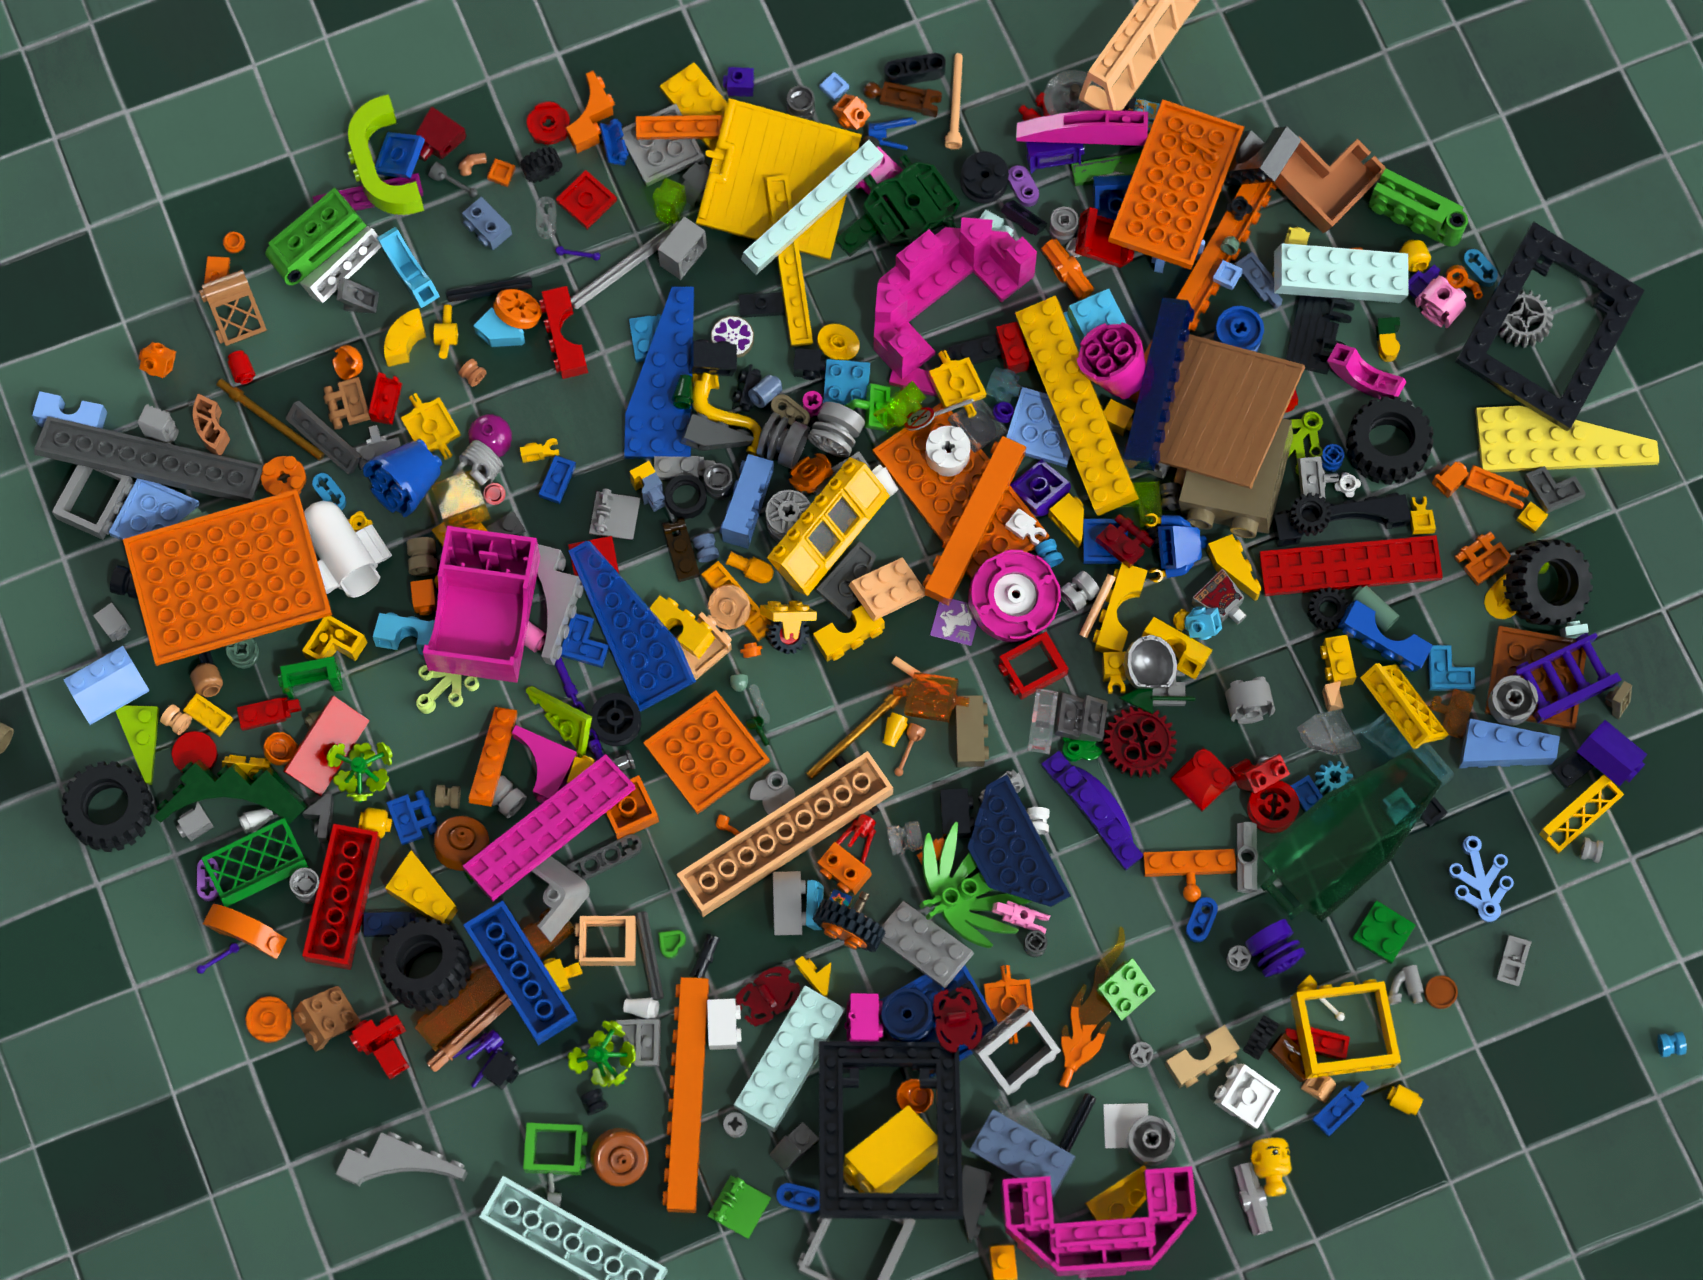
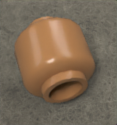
M201 663L195 667L190 675L195 692L201 696H215L223 686L220 672L213 664Z

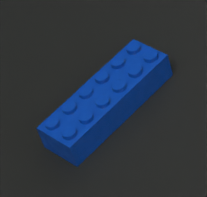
M503 900L463 925L538 1045L578 1021L572 1008Z

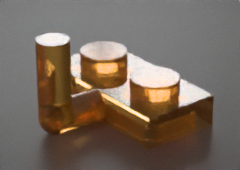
M1453 689L1448 706L1441 704L1442 698L1440 696H1434L1429 707L1433 711L1445 714L1442 726L1449 735L1462 739L1476 695Z

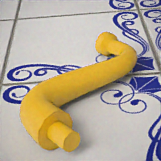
M703 372L701 379L694 381L693 408L697 413L707 416L710 421H720L728 425L741 426L751 430L754 440L751 446H748L746 452L750 455L758 456L757 447L762 431L760 425L747 416L711 406L708 403V396L712 388L708 384L711 375Z

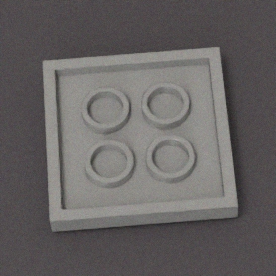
M674 104L650 116H682L677 104ZM636 122L622 128L624 136L621 139L625 140L627 151L646 187L705 160L695 139L636 140Z

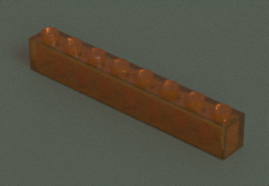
M550 908L540 915L541 919L535 924L531 923L523 929V933L540 960L545 958L575 932L574 926L568 921L551 942L548 941L537 926L551 910ZM488 965L482 970L480 968L475 970L471 974L465 989H460L458 992L460 995L455 1000L454 998L448 1001L449 1004L444 1007L442 1005L437 1006V1009L429 1016L425 1014L417 1021L418 1025L415 1029L435 1052L504 993Z

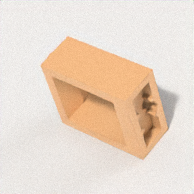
M580 916V923L575 925V935L579 937V945H575V959H579L580 966H636L635 916ZM626 926L625 957H587V927Z

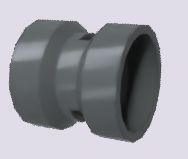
M1031 931L1026 935L1024 950L1031 957L1037 958L1042 956L1047 948V937L1041 931Z

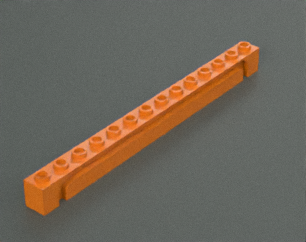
M1273 182L1243 184L1240 187L1235 198L1243 196L1249 205L1252 206L1253 210L1250 214L1243 216L1241 221L1235 220L1234 215L1226 211L1144 353L1147 375L1149 377L1148 381L1157 382L1158 373L1178 332L1189 334L1191 330H1196L1200 319H1198L1200 313L1207 311L1210 305L1208 299L1211 294L1215 296L1220 288V284L1213 282V276L1223 260L1230 263L1232 259H1237L1241 251L1239 248L1235 255L1224 253L1220 248L1223 240L1228 236H1234L1235 240H1239V244L1241 242L1246 243L1251 233L1249 228L1252 224L1256 225L1261 216V213H1259L1261 207L1266 208L1271 199L1269 195L1271 190L1277 189ZM1145 384L1128 399L1144 406L1148 402L1153 389L1147 388Z

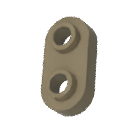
M781 394L773 398L771 410L772 413L780 415V420L783 417H787L788 426L791 427L796 419L801 418L803 420L802 424L809 426L810 415L806 409L787 395ZM784 405L786 409L779 410L778 407Z

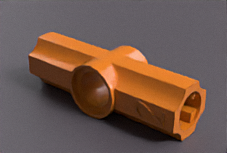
M1057 238L1051 239L1041 248V252L1053 266L1057 278L1063 284L1066 283L1078 300L1087 298L1094 291V287L1082 273V268L1077 259L1072 255L1069 256Z

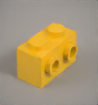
M1341 635L1325 638L1323 645L1320 646V653L1322 659H1325L1326 680L1330 681V683L1341 681L1340 687L1353 685L1356 673L1348 636Z

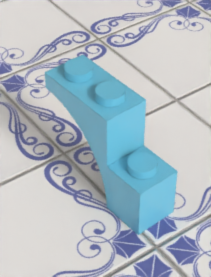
M396 227L377 237L395 273L403 280L413 300L421 308L440 297L431 279L418 264Z

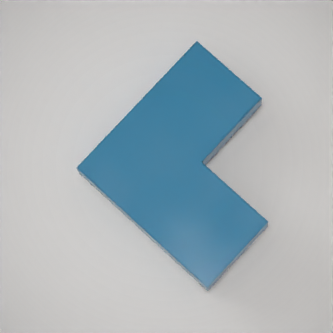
M1433 645L1428 654L1429 691H1474L1475 667H1452L1451 645Z

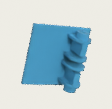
M827 359L823 403L835 402L845 405L853 399L866 400L867 385H869L870 362Z

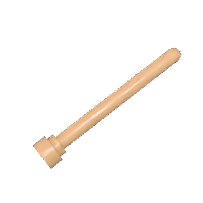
M956 53L954 56L950 132L945 137V147L955 150L962 147V136L958 132L963 61L961 53Z

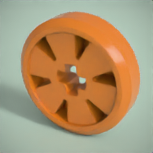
M517 289L502 290L498 293L493 304L496 315L504 323L519 329L533 328L537 325L542 315L541 307L537 300L528 293Z

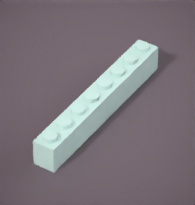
M868 140L743 252L741 260L757 275L881 164L884 155Z

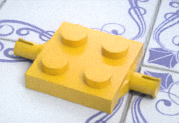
M946 350L938 353L943 364L938 368L930 370L928 376L944 408L971 398L974 399V402L986 398L987 393L969 357L951 361ZM972 403L962 406L965 408L969 418L977 414Z
M414 393V398L411 395L409 399L415 408L407 415L401 417V421L413 441L421 439L425 442L430 452L440 450L445 460L448 459V456L451 458L453 454L447 445L452 440L461 436L457 426L440 397L422 404L418 394Z

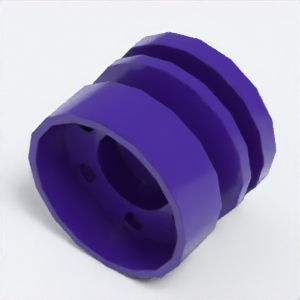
M1286 919L1267 926L1245 942L1253 957L1264 955L1257 965L1259 968L1269 965L1262 971L1265 978L1288 970L1306 954L1303 948L1294 950L1299 946V940L1287 942V939L1294 932Z

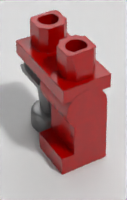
M1276 754L1272 757L1260 755L1255 759L1254 765L1246 758L1229 768L1238 788L1248 791L1252 790L1253 793H1257L1290 775L1281 754Z

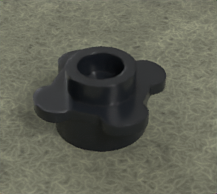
M1237 196L1232 203H1228L1226 206L1227 211L1231 212L1237 221H1241L1243 216L1250 214L1253 210L1252 206L1249 205L1243 196Z

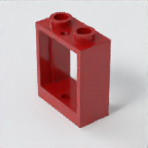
M1046 631L999 656V665H997L1003 677L1007 676L1010 684L1008 685L1014 696L1018 695L1020 700L1067 676L1069 670ZM1040 645L1054 671L1023 686L1009 661Z

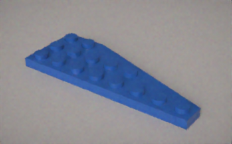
M694 287L671 288L625 413V459H654V456L691 457V447L680 442L688 419L692 415V404L689 409L676 408L673 406L672 396L680 375H689L693 378V374L689 373V348L693 343Z
M585 541L569 550V554L629 694L637 704L639 711L641 712L695 683L696 680L679 641L591 541Z

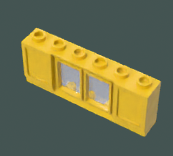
M850 457L835 476L830 479L821 493L815 497L806 511L801 514L792 528L787 531L782 540L773 548L767 559L795 591L808 596L890 495L865 463Z

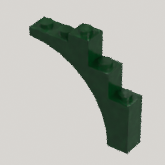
M198 760L195 763L190 761L181 770L184 774L179 779L185 786L181 783L172 792L175 796L169 802L165 799L156 808L159 812L154 817L161 823L173 812L188 804L204 799L228 797L260 804L275 812L281 818L285 817L287 823L290 824L308 804L271 767L266 771L261 768L252 777L255 780L253 782L235 763L231 767L226 764L217 773L218 778L207 766Z

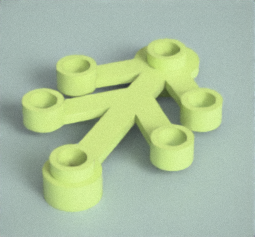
M427 665L420 667L418 673L424 681H428L431 678L444 677L428 694H422L418 697L416 705L420 712L424 714L433 712L436 708L435 699L451 684L452 693L448 696L450 704L453 707L462 705V675L429 671L427 675H423L425 671L429 670ZM468 676L464 681L469 691H475L479 687L477 677ZM471 681H475L474 685L468 686ZM455 697H459L457 701L453 702ZM424 700H428L426 704H422Z

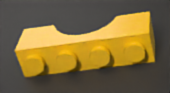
M1123 563L1120 569H1115L1113 576L1116 577L1114 581L1116 583L1114 589H1110L1105 600L1109 602L1107 610L1102 609L1099 622L1103 624L1101 630L1096 629L1092 641L1096 643L1095 651L1101 653L1123 652L1128 631L1120 624L1117 618V609L1124 601L1140 597L1148 570L1135 566L1128 568Z

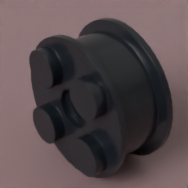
M978 152L966 159L961 170L960 185L963 193L970 200L981 204L997 201L1004 195L1007 189L1009 178L1008 166L1000 156L992 152Z
M610 693L604 695L597 700L591 710L592 728L596 732L598 739L606 745H626L637 737L641 729L639 708L635 701L625 694Z

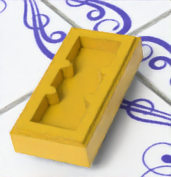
M197 693L183 709L184 713L190 715L194 720L219 737L234 720L230 715Z

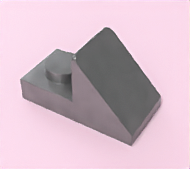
M346 278L339 280L336 300L344 303L343 310L376 313L379 292Z
M329 793L302 813L305 819L319 820V822H315L314 835H317L320 843H329L335 799Z
M802 1122L793 1132L782 1138L769 1156L786 1172L819 1138Z

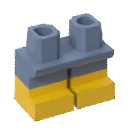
M650 461L631 470V484L635 491L642 488L643 504L649 503L653 512L664 507L665 503L663 500L665 498L663 496L662 482Z

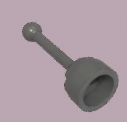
M434 163L428 177L435 181L446 179L468 192L471 197L477 196L478 192L476 189H470L446 175V168L442 164Z

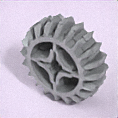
M1523 289L1520 291L1512 306H1519L1518 311L1508 314L1499 329L1501 331L1500 338L1508 337L1506 342L1514 341L1515 347L1519 343H1522L1523 348L1527 347L1528 342L1532 347L1536 345V341L1541 343L1544 337L1549 335V330L1553 326L1551 321L1554 316L1549 314L1552 309L1551 307H1545L1547 300L1540 301V294L1536 297L1532 296V290L1529 291L1528 295L1525 294ZM1535 323H1540L1539 328L1528 332L1529 326H1535Z

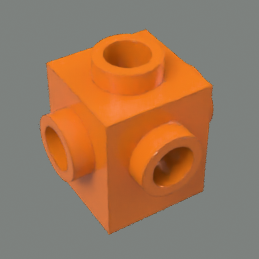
M845 94L832 108L839 118V124L846 129L858 130L865 125L866 120L871 115L866 109L867 105L857 96Z
M152 342L146 348H143L139 354V360H141L139 369L146 371L149 375L164 378L173 369L176 351L166 348L161 343Z

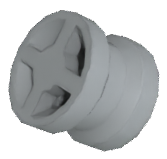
M1584 837L1580 859H1592L1593 862L1599 863L1603 851V841L1598 840L1595 842L1591 841L1590 838Z
M1244 946L1232 947L1226 958L1228 967L1233 971L1246 969L1250 962L1251 954Z
M1137 1042L1132 1046L1129 1053L1130 1062L1139 1068L1149 1065L1153 1058V1049L1146 1042Z
M734 1112L725 1117L723 1126L730 1137L738 1138L745 1134L747 1122L743 1115Z

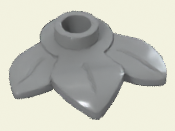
M780 771L770 772L765 780L757 781L750 792L751 800H762L764 810L768 815L782 807V804H786L795 798L794 789L788 785L786 775ZM775 779L780 780L781 784L779 786H774L772 782Z

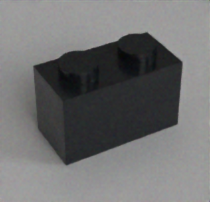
M705 339L693 341L689 348L690 374H703L705 372L710 375L733 376L737 370V344H730L728 341L712 343Z
M968 788L940 790L943 838L946 839L955 822H958L957 839L970 838L971 831L975 827L974 817L969 816V809H973V796L968 795Z

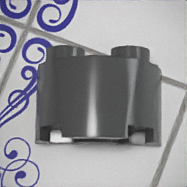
M702 160L701 165L695 163L682 176L685 181L676 187V193L694 208L699 203L701 204L711 167L704 160Z

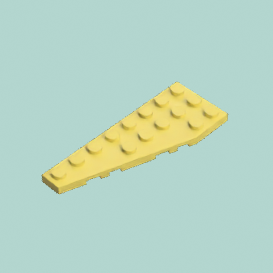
M1524 406L1481 407L1475 410L1481 468L1489 472L1534 471L1544 466L1547 470L1658 465L1659 463L1656 440L1575 420L1571 429L1566 431L1532 409Z

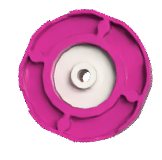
M1007 550L986 560L974 574L968 590L969 608L978 626L989 636L1004 642H1022L1042 632L1054 620L1061 600L1060 585L1050 565L1041 557L1023 552V550Z

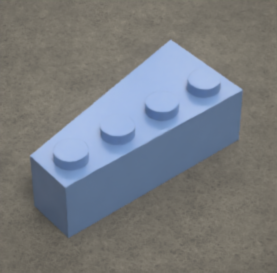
M748 454L746 461L742 460L739 469L741 475L739 481H735L733 487L734 494L732 500L728 503L727 514L720 528L723 542L749 549L773 474L774 461Z
M1470 719L1465 728L1459 768L1552 765L1557 758L1560 736Z

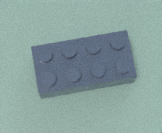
M994 1109L970 1149L973 1154L1015 1178L1050 1176L1052 1199L1076 1159L1074 1155Z

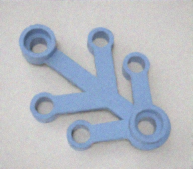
M1468 836L1462 843V850L1465 854L1470 855L1475 877L1465 872L1459 863H1454L1450 866L1449 875L1452 878L1460 879L1478 890L1481 899L1470 894L1469 889L1465 885H1459L1455 889L1454 895L1458 900H1464L1477 908L1478 915L1482 920L1493 922L1501 914L1500 901L1506 891L1512 888L1514 882L1511 877L1503 876L1499 881V888L1492 898L1489 888L1500 870L1507 865L1508 859L1503 854L1496 855L1493 859V865L1485 877L1479 854L1481 841L1476 836ZM1469 841H1474L1476 843V847L1471 848L1469 846ZM1496 859H1503L1504 865H1499ZM1457 867L1460 873L1454 874L1452 868ZM1503 880L1509 881L1510 886H1509V887L1503 886L1502 881H1503ZM1463 889L1466 895L1460 896L1458 890ZM1486 907H1492L1494 912L1491 914L1487 913Z

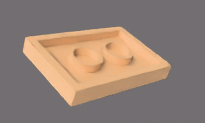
M903 557L865 574L849 584V587L873 621L925 596L924 587Z

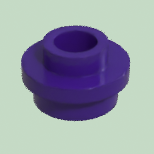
M1000 402L994 406L992 414L997 421L1008 423L1012 421L1014 409L1008 402Z

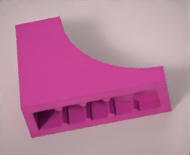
M515 725L512 731L513 738L522 743L535 758L537 779L533 794L536 797V801L542 804L565 786L574 759L578 757L576 751Z

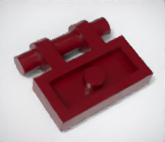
M1119 514L1115 521L1121 526L1117 529L1110 523L1096 537L1095 542L1130 568L1144 555L1145 550L1140 546L1145 544L1150 548L1154 540L1149 537L1148 532L1145 530L1141 531L1133 524L1134 521L1130 518H1125ZM1128 531L1136 538L1131 540L1125 533Z

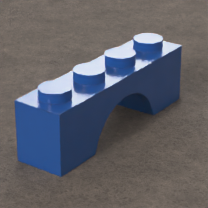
M1357 600L1349 604L1338 625V628L1342 629V632L1348 637L1359 639L1365 647L1376 649L1381 652L1382 657L1398 662L1402 669L1409 672H1415L1422 668L1433 647L1432 644L1415 634L1402 641L1386 638L1377 628L1375 611Z

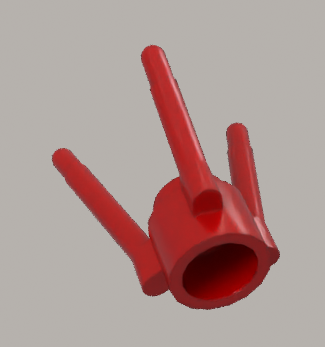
M861 814L857 820L854 819L851 826L836 841L840 845L854 830V835L848 843V847H852L859 836L865 838L867 835L868 837L860 860L864 865L872 838L876 833V830L873 829L876 825L875 820L865 814Z

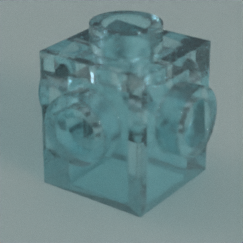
M996 367L990 376L986 388L987 395L994 397L999 402L1010 403L1012 398L1017 397L1022 385L1018 383L1021 376L1016 375L1012 370H1003Z

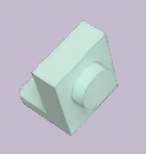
M1580 621L1568 622L1567 627L1560 629L1561 637L1576 639L1585 633H1589L1588 625L1580 624Z

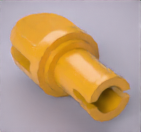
M731 551L726 561V565L744 571V577L758 583H767L774 575V570L768 562L754 556L747 559Z

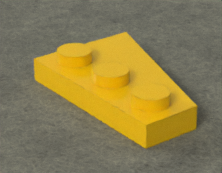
M1145 1165L1139 1167L1085 1203L1096 1221L1128 1219L1132 1217L1147 1199L1144 1170L1147 1168Z

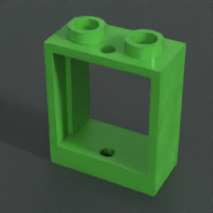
M526 1123L523 1170L525 1173L581 1175V1170L586 1169V1155L582 1154L583 1146H587L588 1132H584L583 1125ZM537 1131L576 1133L574 1166L535 1164Z

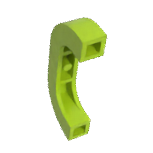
M389 94L368 101L352 117L348 128V139L351 147L348 156L351 165L355 164L357 168L353 170L356 182L361 181L366 197L374 206L391 214H414L424 211L417 183L412 182L401 186H392L384 183L377 175L368 146L369 139L375 131L397 123Z

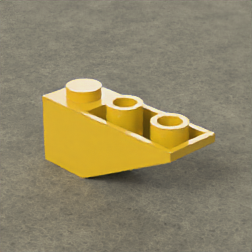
M1233 534L1208 543L1206 552L1214 569L1218 573L1223 569L1240 590L1253 600H1258L1261 586L1259 581L1252 577V567L1249 560L1244 559L1241 553L1243 548L1238 539L1235 540Z

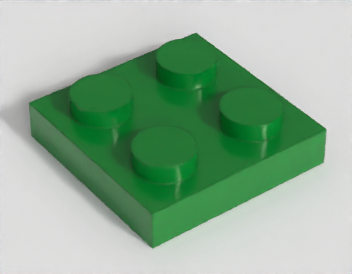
M1376 901L1352 940L1392 964L1416 925L1379 901Z

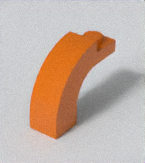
M218 904L211 906L203 922V925L219 934L238 939L274 959L278 958L287 938L273 931L269 926L245 914Z

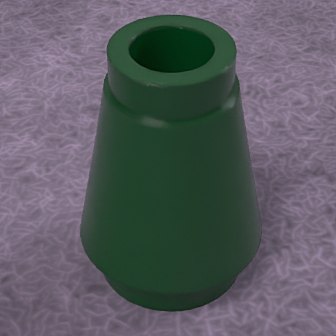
M679 376L672 396L674 407L679 409H689L693 403L691 376Z

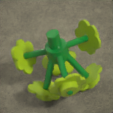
M365 742L362 745L357 743L353 747L354 750L350 751L349 758L345 757L344 744L333 745L327 754L328 766L338 767L342 760L349 763L352 769L347 772L340 770L338 775L333 778L334 784L338 786L341 792L346 790V792L352 793L346 794V796L353 797V801H358L359 803L366 801L368 796H373V793L370 792L362 793V774L364 773L369 776L366 785L371 792L385 789L386 783L389 781L387 770L382 768L378 772H371L367 767L371 766L373 761L380 758L385 765H392L391 758L393 755L389 746L385 745L384 742L377 743L378 754L375 755L369 743Z
M603 1021L602 1026L609 1033L604 1034L601 1030L596 1031L593 1037H590L588 1040L591 1046L587 1055L582 1053L579 1047L573 1048L572 1052L568 1053V1067L571 1070H575L577 1074H581L582 1071L588 1069L587 1060H592L597 1063L598 1068L593 1069L591 1082L595 1085L599 1084L601 1087L607 1085L609 1088L612 1084L617 1087L619 1084H624V1080L627 1078L624 1074L628 1072V1069H625L618 1075L616 1069L607 1062L608 1058L620 1057V1065L630 1068L631 1063L635 1062L636 1052L634 1046L630 1045L628 1041L623 1043L619 1052H611L614 1049V1043L611 1041L612 1036L617 1035L622 1038L625 1036V1032L621 1030L622 1026L617 1022Z

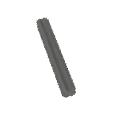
M642 911L636 913V922L651 998L658 1001L663 999L664 995L648 913Z

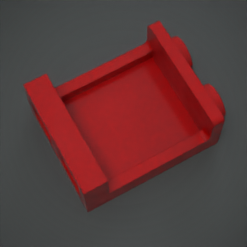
M1089 207L1080 213L1075 254L1122 268L1132 261L1134 250L1108 242L1115 220L1097 215L1098 209Z

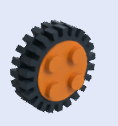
M861 891L859 899H857L853 908H849L844 904L841 905L837 901L822 900L813 917L814 922L819 927H822L825 935L833 939L837 937L839 940L845 941L844 945L854 950L862 948L865 951L876 952L886 932L882 926H879L880 924L861 913L866 904L865 902H867L870 896L864 891Z

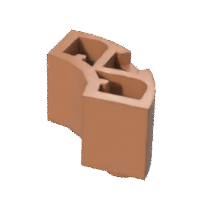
M198 394L193 406V420L196 431L204 446L212 454L221 456L230 441L227 431L219 423L222 411L217 402Z

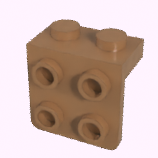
M338 986L301 1001L292 1013L296 1024L301 1027L307 1042L312 1045L315 1052L323 1049L331 1038L355 1028L360 1023V1019Z

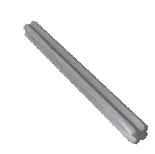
M670 225L571 297L572 306L575 309L580 308L656 252L659 242L664 237L667 238L671 233L672 226Z

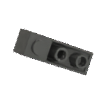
M697 413L696 415L692 414L688 419L680 443L699 451L749 446L753 442L754 437L749 436L750 434L747 431L741 429L736 431L729 428V425L724 422H713L708 420L707 416Z
M964 1165L962 1171L963 1220L968 1243H972L973 1238L978 1239L981 1225L977 1224L979 1215H985L988 1202H984L985 1194H991L994 1180L990 1179L991 1172Z

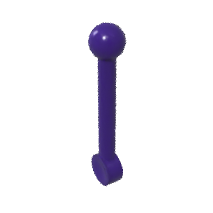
M562 246L556 248V253L559 256L569 254L593 258L595 261H598L601 257L598 252L591 254L565 250Z
M236 943L231 944L230 949L204 965H199L196 968L197 973L202 974L205 972V969L227 955L237 953L239 946Z

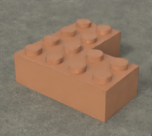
M1299 136L1301 142L1273 183L1324 234L1375 184L1386 167L1375 156L1363 165L1361 161L1371 152L1358 139L1350 144L1328 166Z

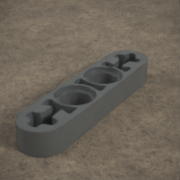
M634 834L627 835L565 867L576 873L579 871L577 866L580 865L584 876L581 878L587 881L640 854L642 851L641 839ZM632 840L633 843H638L635 845V850L632 851L631 848L624 850L626 855L622 856L619 845L624 849L628 847V841ZM615 850L618 853L617 859L615 861L606 860L605 854L607 851ZM589 860H594L598 864L596 870L592 872L585 869V863Z

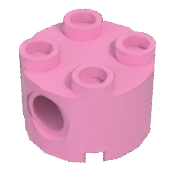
M1438 276L1415 299V304L1417 308L1421 305L1423 308L1421 311L1422 315L1438 327L1445 325V328H1448L1466 308L1464 301L1466 294L1461 289L1452 287L1443 276Z

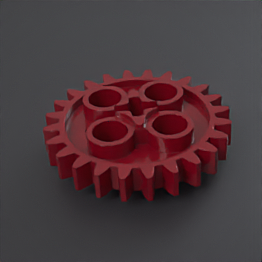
M1130 706L1129 713L1127 714L1122 709L1120 713L1121 718L1114 715L1113 720L1115 723L1109 722L1108 727L1111 730H1105L1104 733L1105 736L1109 737L1103 741V744L1109 745L1104 750L1105 753H1111L1108 761L1115 760L1113 768L1121 766V774H1124L1127 770L1130 771L1129 775L1131 778L1134 773H1138V777L1141 779L1145 772L1148 778H1150L1152 770L1158 775L1160 773L1159 766L1166 769L1167 763L1165 761L1172 762L1173 757L1170 754H1175L1176 749L1172 747L1177 744V740L1172 739L1176 735V731H1169L1172 727V722L1165 724L1167 716L1159 718V710L1151 714L1140 708L1134 711L1133 707ZM1134 723L1138 726L1140 740L1144 741L1143 751L1147 757L1146 761L1143 760L1140 743L1136 742L1137 732L1133 726ZM1151 725L1154 731L1147 733L1142 729V726ZM1123 730H1128L1131 732L1132 736L1130 738H1124L1121 736L1120 732ZM1150 746H1157L1160 752L1152 754L1148 748ZM1134 751L1137 753L1138 758L1129 759L1126 753Z

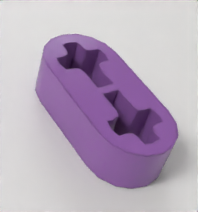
M213 858L208 859L211 866L215 870L220 871L216 860ZM201 859L197 865V892L204 901H213L219 894L211 877H207V872L203 869L205 865ZM214 872V874H215V876H216V878H217V880H218L219 874ZM207 882H210V887L214 891H211L207 896L203 890L207 888Z

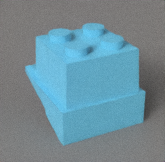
M1109 289L1069 305L1068 311L1064 312L1079 351L1083 338L1097 326L1104 323L1107 325L1126 323Z

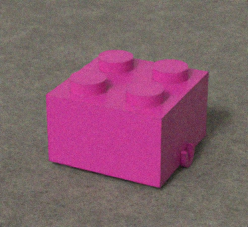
M850 994L847 1001V1022L844 1024V1028L847 1030V1041L880 1042V1038L883 1036V1024H879V1019L882 1013L883 1002L878 1001V994Z

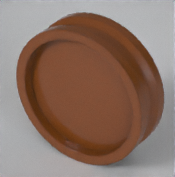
M1442 975L1435 976L1429 980L1425 987V999L1432 1007L1445 1009L1455 1002L1458 996V988L1451 978Z

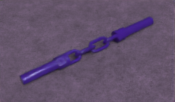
M562 658L556 659L555 666L564 685L563 688L567 698H572V707L579 708L581 706L583 712L587 714L584 704L577 700L576 696L579 693L570 679ZM590 729L589 736L593 734L595 739L592 741L588 739V747L597 761L604 756L603 748L596 732Z

